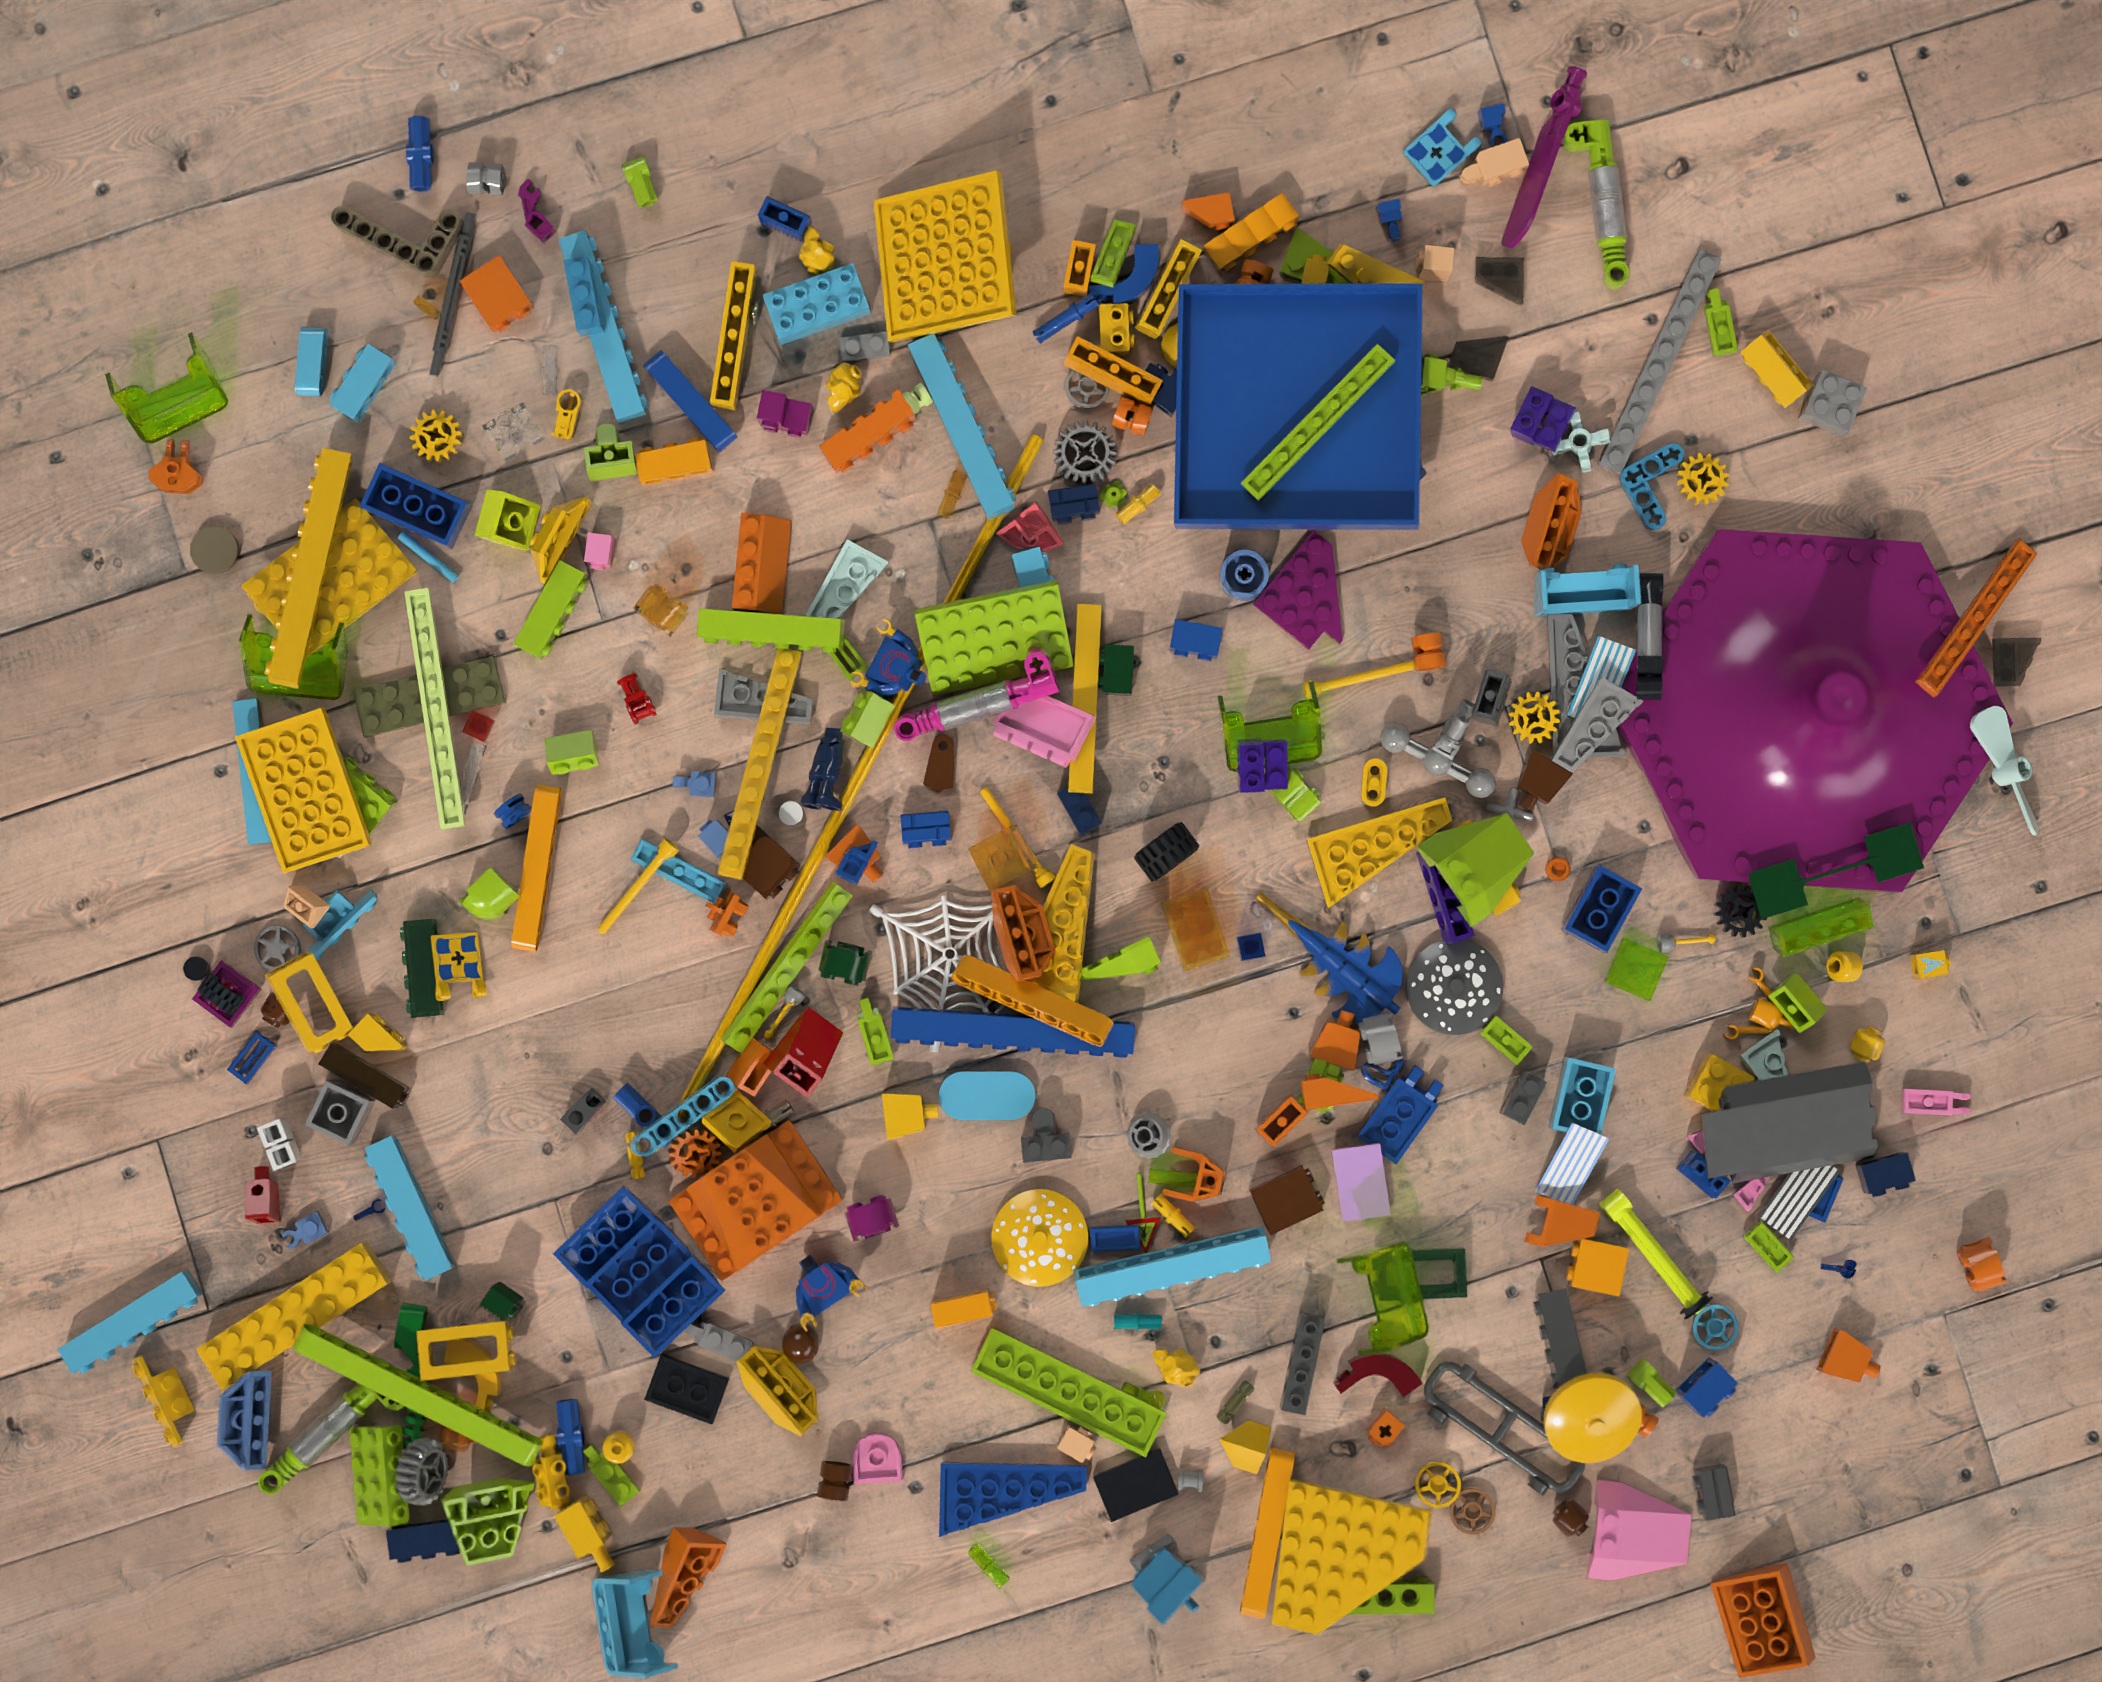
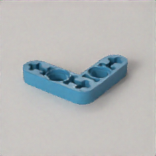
M1677 443L1668 444L1626 467L1619 476L1622 488L1643 525L1650 531H1656L1663 527L1666 522V515L1647 481L1678 465L1683 460L1684 450ZM1669 449L1672 452H1678L1676 461L1670 458L1663 464L1662 458L1670 453ZM1648 460L1657 462L1658 470L1656 472L1650 473L1646 470L1645 464ZM1639 465L1642 474L1634 479V484L1631 481L1627 482L1625 480L1628 476L1627 472L1631 475L1638 472L1639 468L1636 466ZM1640 492L1646 493L1649 496L1648 504L1640 505L1636 500L1637 494ZM1653 504L1655 508H1652L1651 512L1654 516L1658 515L1660 517L1657 521L1658 525L1655 523L1650 524L1649 519L1651 515L1649 511L1644 514L1642 510L1647 509Z

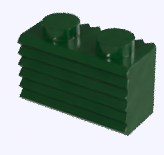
M498 1282L491 1286L480 1302V1307L484 1306V1310L488 1309V1312H492V1315H496V1318L500 1317V1321L507 1318L512 1320L522 1310L524 1305L521 1302L524 1298L502 1282Z

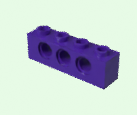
M1416 852L1445 943H1454L1475 936L1473 928L1470 927L1457 908L1461 905V902L1435 865L1429 867L1420 852Z

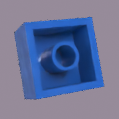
M1708 1357L1675 1391L1696 1414L1704 1418L1706 1415L1709 1417L1719 1408L1717 1404L1723 1398L1728 1399L1735 1393V1386L1738 1382L1717 1361Z

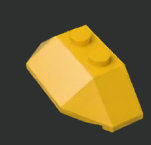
M583 497L554 506L550 512L547 511L541 522L543 527L540 532H536L530 542L532 548L530 550L540 581L544 585L548 582L559 560L563 561L593 503L589 498Z
M753 1346L737 1361L745 1389L777 1425L801 1436L819 1420L816 1389L782 1351Z

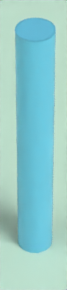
M404 531L400 533L398 539L451 582L455 583L458 580L459 575L407 533Z

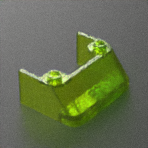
M192 332L188 334L193 355L186 361L187 370L190 374L150 394H147L144 388L139 385H130L121 389L110 372L105 374L112 399L139 438L145 443H156L223 410L228 405V397L209 357Z
M247 615L239 638V646L246 686L249 690L258 694L337 700L342 696L348 652L344 623L339 622L334 639H331L323 646V652L316 651L306 659L300 686L297 689L269 682L268 675H265L267 661H272L274 652H271L270 648L273 637L267 633L255 632L253 615Z
M1313 681L1309 682V699L1296 702L1291 708V716L1244 723L1243 715L1237 711L1226 712L1222 695L1217 696L1224 753L1229 770L1237 772V739L1287 740V764L1313 761L1321 756L1320 707Z
M1395 1242L1360 1250L1336 1259L1337 1264L1351 1262L1353 1270L1358 1275H1367L1378 1322L1373 1323L1368 1332L1371 1346L1359 1350V1356L1391 1352L1427 1336L1429 1324L1411 1248L1407 1242Z

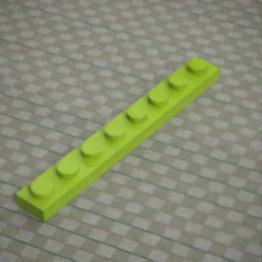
M1377 344L1241 482V485L1259 501L1395 363V360Z
M831 882L722 1036L721 1040L742 1054L853 896L835 882Z

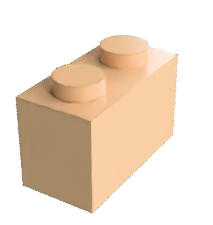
M1425 245L1423 251L1418 253L1415 261V272H1419L1418 279L1447 282L1452 273L1454 248Z

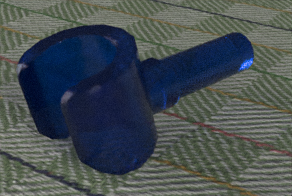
M382 1199L374 1200L371 1207L354 1215V1220L357 1221L373 1213H383L386 1208L377 1211L374 1207Z
M1850 1259L1846 1260L1843 1266L1821 1263L1820 1269L1840 1272L1841 1276L1850 1279L1856 1272L1855 1267L1857 1263Z

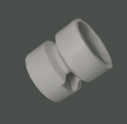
M469 162L466 176L468 193L482 195L484 191H487L489 195L502 196L505 190L504 165L490 163L485 167L483 163Z

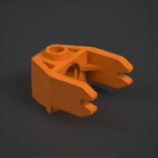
M1177 1147L1172 1148L1171 1153L1193 1158L1199 1163L1198 1177L1193 1191L1184 1193L1165 1188L1162 1195L1191 1202L1222 1195L1227 1172L1206 1154ZM1210 1176L1215 1180L1213 1185H1210L1208 1182Z

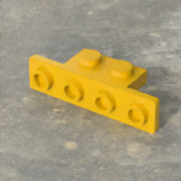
M142 1356L133 1359L132 1371L136 1378H140L144 1386L142 1387L143 1394L148 1401H151L154 1407L152 1410L154 1418L158 1423L161 1422L165 1430L163 1431L165 1441L168 1445L171 1444L173 1448L183 1444L173 1421L195 1411L175 1367L152 1377Z

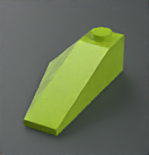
M1148 936L1082 968L1081 981L1139 974L1143 971L1146 976L1158 970L1157 965L1161 961Z

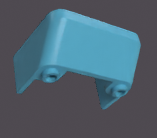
M1614 564L1612 569L1607 571L1566 574L1557 573L1554 568L1540 569V572L1535 575L1534 616L1626 611L1641 604L1638 565H1632L1627 568V564Z
M636 1570L599 1577L592 1582V1593L604 1665L611 1676L648 1678L678 1668L677 1663L664 1662L665 1655L662 1647L655 1642H650L643 1595L650 1592L653 1583L652 1578L663 1575L662 1570Z

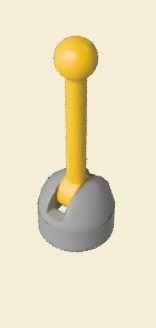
M1658 934L1657 948L1659 953H1667L1672 951L1676 944L1698 942L1713 944L1716 941V936L1709 934L1707 937L1675 940L1671 934Z
M790 985L784 995L786 1005L771 1028L765 1031L764 1037L770 1040L773 1038V1032L790 1006L799 1005L806 995L799 989Z

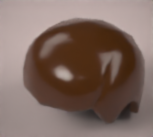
M799 1323L791 1326L785 1332L782 1349L784 1355L791 1362L807 1363L817 1355L819 1347L818 1334L811 1326L806 1325L808 1331H805Z

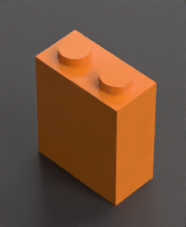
M500 255L459 280L494 333L507 330L511 326V322L517 318L523 319L531 313L530 310L534 308Z

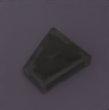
M1476 257L1475 283L1517 305H1523L1524 257Z
M1501 336L1458 341L1455 343L1447 366L1461 368L1463 372L1481 376L1483 379L1493 382L1509 337Z
M2041 637L1992 639L1994 687L2021 686L2025 678V672L2033 660L2032 657L2036 648L2041 643Z

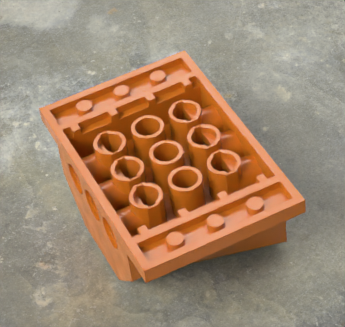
M789 1119L698 1179L668 1202L722 1282L820 1217L823 1213L843 1201V1198Z

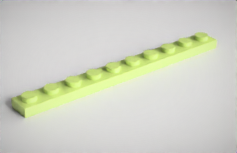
M429 588L405 591L440 829L466 826L431 592Z

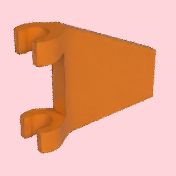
M1536 1196L1535 1204L1548 1208L1542 1235L1526 1233L1524 1242L1546 1247L1595 1237L1601 1215L1600 1212L1544 1196Z

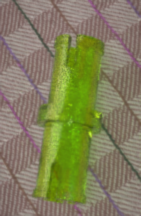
M1149 1168L1148 1184H1166L1175 1188V1185L1195 1188L1198 1172L1177 1171L1176 1168H1171V1170Z

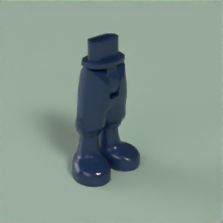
M826 728L824 737L820 738L821 742L817 747L812 767L809 771L810 784L806 793L801 798V806L814 810H821V808L832 811L842 810V802L835 798L833 794V786L839 780L843 762L844 741L842 740L843 733L840 732L841 729ZM822 781H823V784H822V787H821V790H820V793H819L820 784H821Z

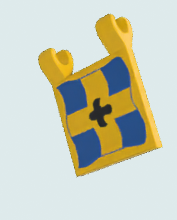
M478 932L432 935L431 945L436 978V1000L445 1001L449 999L451 993L447 983L473 981V998L486 996L487 988L483 980Z

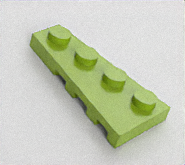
M1296 227L1279 273L1302 282L1306 258H1312L1313 254L1327 257L1326 261L1328 262L1334 252ZM1330 267L1327 284H1350Z

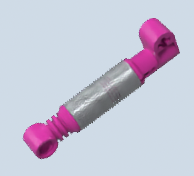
M1039 647L1028 651L1024 662L1028 676L1026 678L1013 682L1004 680L997 684L995 683L965 694L933 703L932 707H929V711L927 708L923 709V713L920 710L917 711V714L916 712L901 714L895 723V735L900 740L910 741L916 736L922 735V731L924 734L928 733V729L930 732L934 731V728L935 730L947 731L961 725L982 720V718L985 719L993 715L1012 711L1018 708L1019 704L1060 692L1047 651ZM1037 657L1038 660H1042L1041 670L1048 668L1049 671L1032 675V673L1037 671V664L1032 663L1033 658ZM909 722L912 724L913 730L909 732L904 731L901 728V724Z

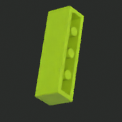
M559 560L513 644L541 660L544 656L548 657L554 647L552 641L556 635L559 636L565 627L563 621L567 614L571 615L576 608L577 602L575 600L578 594H583L588 586V576Z

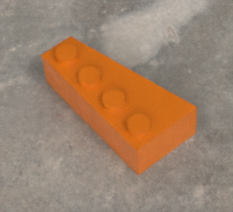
M899 389L891 393L894 397L891 400L884 402L881 400L874 405L869 416L864 414L856 418L851 423V429L848 430L847 427H844L819 445L820 450L836 473L848 471L854 466V461L860 457L862 460L868 458L874 453V448L880 444L882 447L886 446L894 440V435L900 431L903 434L914 427L913 423L916 421L914 412Z

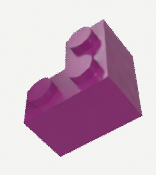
M762 390L757 420L760 426L764 427V431L778 433V430L787 431L789 436L801 438V435L808 436L813 406L812 403L788 399L786 394Z

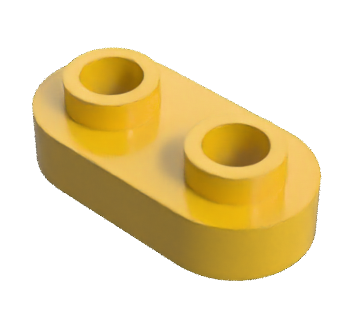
M1373 758L1368 760L1362 770L1360 796L1363 803L1370 807L1380 805L1385 799L1387 766L1381 759ZM1371 767L1378 768V775L1371 774ZM1373 790L1377 793L1376 799L1369 798V791Z

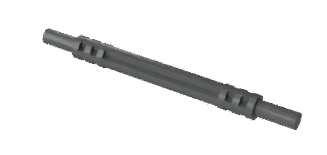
M466 212L462 232L457 238L432 349L434 356L429 374L439 377L443 356L447 353L462 286L459 280L464 277L472 243V237L470 236L475 214Z

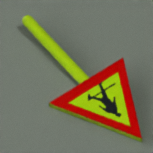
M1137 1173L1140 1219H1127L1125 1221L1128 1225L1139 1224L1140 1246L1147 1253L1161 1217L1145 1218L1141 1173Z

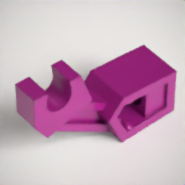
M527 179L520 186L518 192L525 215V226L545 244L557 231L540 211H536L535 205H537L542 192L537 188L534 193H529L528 189L533 183ZM535 218H539L543 223L535 230L532 225Z

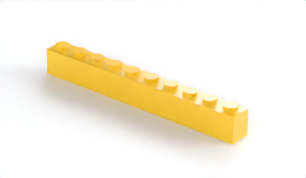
M322 447L321 455H316L314 468L317 469L316 477H311L309 483V491L312 494L310 500L305 501L303 514L307 515L305 523L301 522L298 530V537H301L299 546L295 545L292 559L296 561L294 569L290 568L287 576V582L290 583L288 592L284 591L281 605L285 607L283 615L279 614L276 622V628L279 629L277 638L273 637L270 651L274 653L272 661L268 660L265 668V675H268L270 683L299 689L353 461L350 453Z

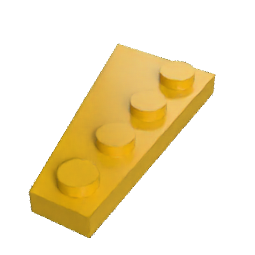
M1344 244L1338 245L1326 263L1350 284L1422 283L1423 285L1425 282Z

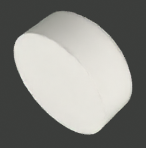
M793 801L785 802L779 809L780 820L789 826L797 825L803 818L802 807Z

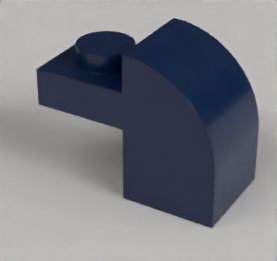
M1150 363L1145 371L1163 380L1160 385L1162 388L1153 399L1152 404L1172 418L1176 413L1177 370L1175 369L1172 375L1168 376V371L1160 364L1155 366Z

